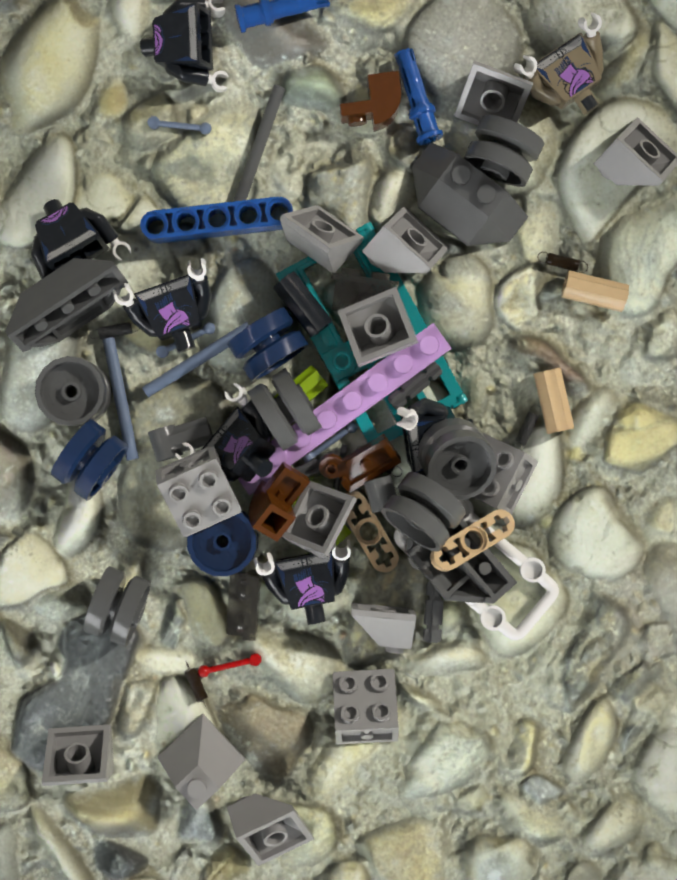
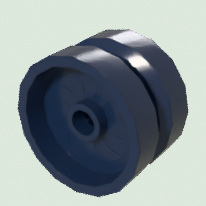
M285 307L279 308L256 320L227 344L237 359H243L254 354L243 366L251 382L268 375L309 346L300 331H292L280 337L293 324V320Z
M92 419L75 433L60 453L51 470V475L63 484L70 483L76 479L74 492L86 501L94 497L111 478L129 446L117 436L109 437L104 441L106 429Z
M241 511V513L187 537V549L192 561L201 571L212 576H230L243 570L253 560L259 544V533L252 528L248 514L245 511ZM221 535L228 538L229 542L226 547H223L222 544H217V538Z

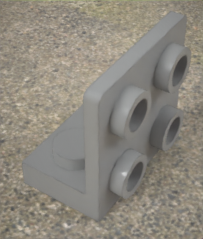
M483 433L497 459L496 474L491 484L482 493L474 496V498L497 510H506L512 515L538 461L526 452Z
M214 445L155 470L157 486L184 537L206 529L242 511L221 468L219 455Z
M394 669L334 672L333 694L336 745L398 741L399 726Z

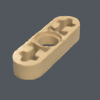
M358 491L346 492L345 494L361 499L362 503L358 507L362 515L366 510L371 515L370 517L362 518L356 525H353L351 519H355L357 516L351 510L346 520L373 567L380 572L392 571L399 561L395 547L375 513H372L371 507L364 495ZM366 522L374 523L378 528V534L372 540H365L360 535V527ZM382 537L386 540V543L380 544L385 553L391 551L393 554L390 558L391 564L389 566H385L384 563L377 564L376 560L379 558L377 550L374 548L369 552L367 546L378 543Z
M498 509L454 534L447 540L442 549L448 552L458 546L461 552L450 558V565L447 561L443 563L440 561L439 557L443 554L442 550L438 552L431 551L430 560L432 565L442 572L451 571L508 537L515 527L513 516L506 510ZM495 519L497 521L503 519L505 525L502 526L503 532L497 529L487 534L485 529L495 523ZM468 532H475L480 537L481 543L478 549H470L466 546L464 539Z

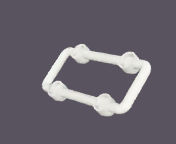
M468 499L459 500L465 508L466 515L463 519L467 524L471 525L481 519L473 512V505ZM492 527L485 529L487 534L495 531ZM396 529L394 532L395 543L405 552L406 536ZM504 538L494 544V546L519 566V572L523 579L532 583L538 582L547 590L546 593L516 628L506 621L504 611L497 605L465 603L480 615V622L486 629L498 630L511 640H520L529 633L559 595V587L556 581L545 573V565L540 559L536 557L527 558ZM408 557L411 566L419 570L418 567L413 563V561Z

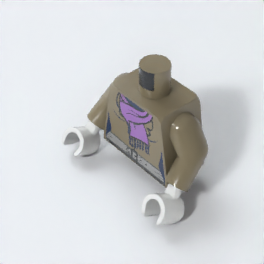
M591 12L592 23L588 27L586 19L583 17L579 18V27L586 31L584 36L582 33H579L538 61L534 57L523 55V58L526 60V67L524 69L521 64H514L513 69L516 73L524 75L523 79L533 82L530 93L534 99L550 106H557L561 110L575 101L584 115L600 105L591 92L601 81L603 73V48L600 33L598 32L601 28L602 20L599 15Z

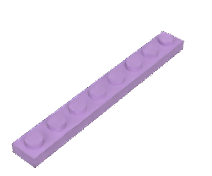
M432 323L416 335L417 344L388 355L314 409L313 413L322 428L308 436L295 423L292 427L298 436V442L284 451L276 439H273L271 442L276 448L273 455L269 458L273 463V469L270 474L265 477H259L256 474L249 482L238 478L249 495L253 494L262 480L267 483L282 462L289 466L293 465L452 349L435 324Z

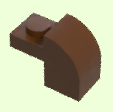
M399 71L367 75L369 100L340 104L341 124L348 123L350 127H357L367 124V120H372L374 132L390 125L397 116L400 107L401 85Z
M282 462L267 483L262 480L255 490L249 505L248 517L252 528L278 542L296 519L292 505L310 483L308 476Z

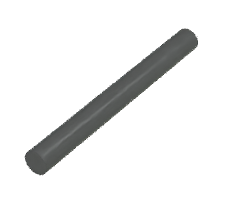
M273 86L233 201L247 200L285 89L281 86Z

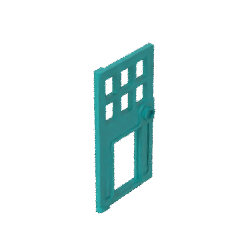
M366 223L356 229V232L362 235L364 239L353 254L376 295L393 287L397 288L417 335L427 326L399 274L385 273L380 268L373 266L362 252L376 235L372 223ZM308 256L276 273L280 281L295 271L326 311L304 271L316 265V261ZM333 322L313 338L310 337L339 391L350 384L349 377L364 369H371L375 366V363L387 357L385 356L358 367L349 341L343 342ZM441 356L434 362L442 370L439 378L449 395L437 402L454 409L459 405L465 404L468 399L461 390L446 360ZM423 390L416 395L418 401L427 398ZM388 396L383 398L382 400L385 401L396 423L401 421L397 410L389 403ZM366 412L355 419L367 443L382 434H385L389 441L403 435L402 427L396 424L377 433Z

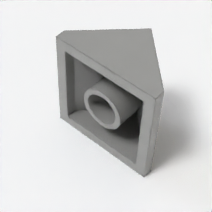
M474 61L454 117L475 125H479L484 115L500 116L518 123L533 82Z
M318 205L282 214L280 218L287 241L333 274L364 239L362 235Z
M396 287L338 310L358 367L418 343L413 325Z
M310 481L293 508L296 519L282 535V538L322 559L328 557L357 499L354 496Z
M110 724L48 729L42 777L43 786L108 781L114 773L112 730Z

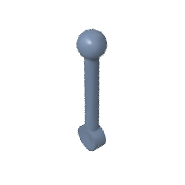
M151 116L147 121L148 126L153 130L159 127L200 131L204 135L209 134L212 130L211 125L207 122L197 125L160 121L156 116Z
M210 322L206 323L202 329L191 334L193 340L204 334H213L215 332V325ZM175 343L168 346H159L156 349L157 356L160 358L167 357L170 351L176 349Z
M354 421L346 425V428L302 458L304 462H309L348 433L356 432L358 429L357 423Z

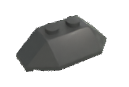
M431 142L412 166L418 209L467 246L510 242L528 218L527 214L505 189L453 151Z
M73 258L20 294L5 332L22 352L29 351L32 347H43L58 343L110 309L115 302L113 289H115L119 296L121 289L125 288L124 283H128V281L113 261Z
M462 519L456 528H447L449 536H453L469 525ZM468 532L465 535L466 546L470 549H478L481 540L476 533ZM406 537L405 553L445 601L493 604L517 583L489 549H486L451 571L442 572L432 565L430 560L431 550L418 545ZM458 546L448 552L441 549L443 554L439 559L442 563L447 561L451 565L450 558L461 551Z

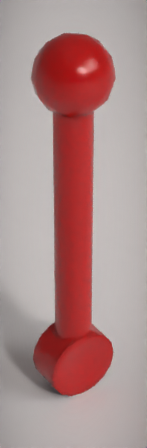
M253 653L250 658L211 667L202 665L198 668V674L200 677H207L210 673L251 664L258 666L262 658L258 653Z

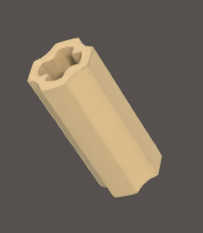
M568 270L563 283L561 298L622 312L628 299L629 285Z
M561 367L535 373L534 379L547 434L573 429L574 424Z

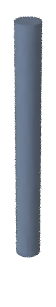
M245 322L143 386L142 389L148 398L229 348L227 344L230 340L242 332L249 324Z
M115 338L102 339L122 440L129 445L126 459L127 461L138 459L139 455Z

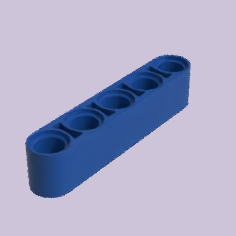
M269 197L153 210L147 212L142 217L140 227L149 241L157 244L283 230L280 220L272 218V211L276 207H284L289 213L293 211V207L289 200L284 197ZM252 210L257 213V218L253 223L245 224L240 220L242 213ZM213 215H225L226 221L221 227L211 226L210 219ZM192 217L195 219V225L191 230L183 231L179 228L183 218ZM158 220L164 223V228L159 234L149 233V226L153 221Z

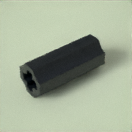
M295 271L288 274L273 287L311 338L332 323L333 320Z

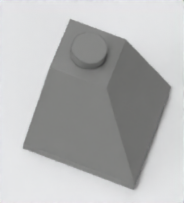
M637 117L596 160L594 165L599 168L603 177L613 181L616 185L659 186L677 166V153Z
M403 206L380 229L362 252L373 266L380 268L385 273H428L449 247Z
M351 603V615L379 646L385 647V652L401 654L404 653V649L412 648L416 624V613L413 608Z
M204 714L158 755V759L174 787L196 810L217 792L245 761L244 756Z
M255 793L240 798L236 803L227 807L236 839L258 866L314 840L313 834L290 804Z

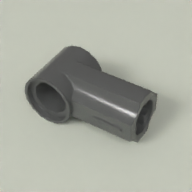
M207 417L175 426V424L148 432L157 462L176 457L175 453L183 455V452L190 450L183 446L182 443H189L194 449L205 446L213 436Z
M391 475L363 482L372 513L380 512L392 495H397Z

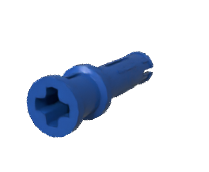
M259 0L257 3L245 6L236 4L234 8L240 31L244 33L250 27L265 24L266 27L271 26L276 19L323 7H330L329 0Z
M412 48L400 50L395 53L394 57L399 67L411 107L408 115L409 119L414 121L418 134L416 138L417 144L426 145L443 138L444 134L442 130L438 129L434 116L436 109L427 98L414 50Z

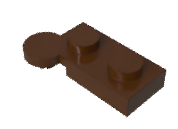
M382 434L344 458H340L335 454L323 456L319 462V471L324 477L329 479L339 477L343 487L348 493H351L364 485L363 482L373 480L400 464L401 457L385 434Z

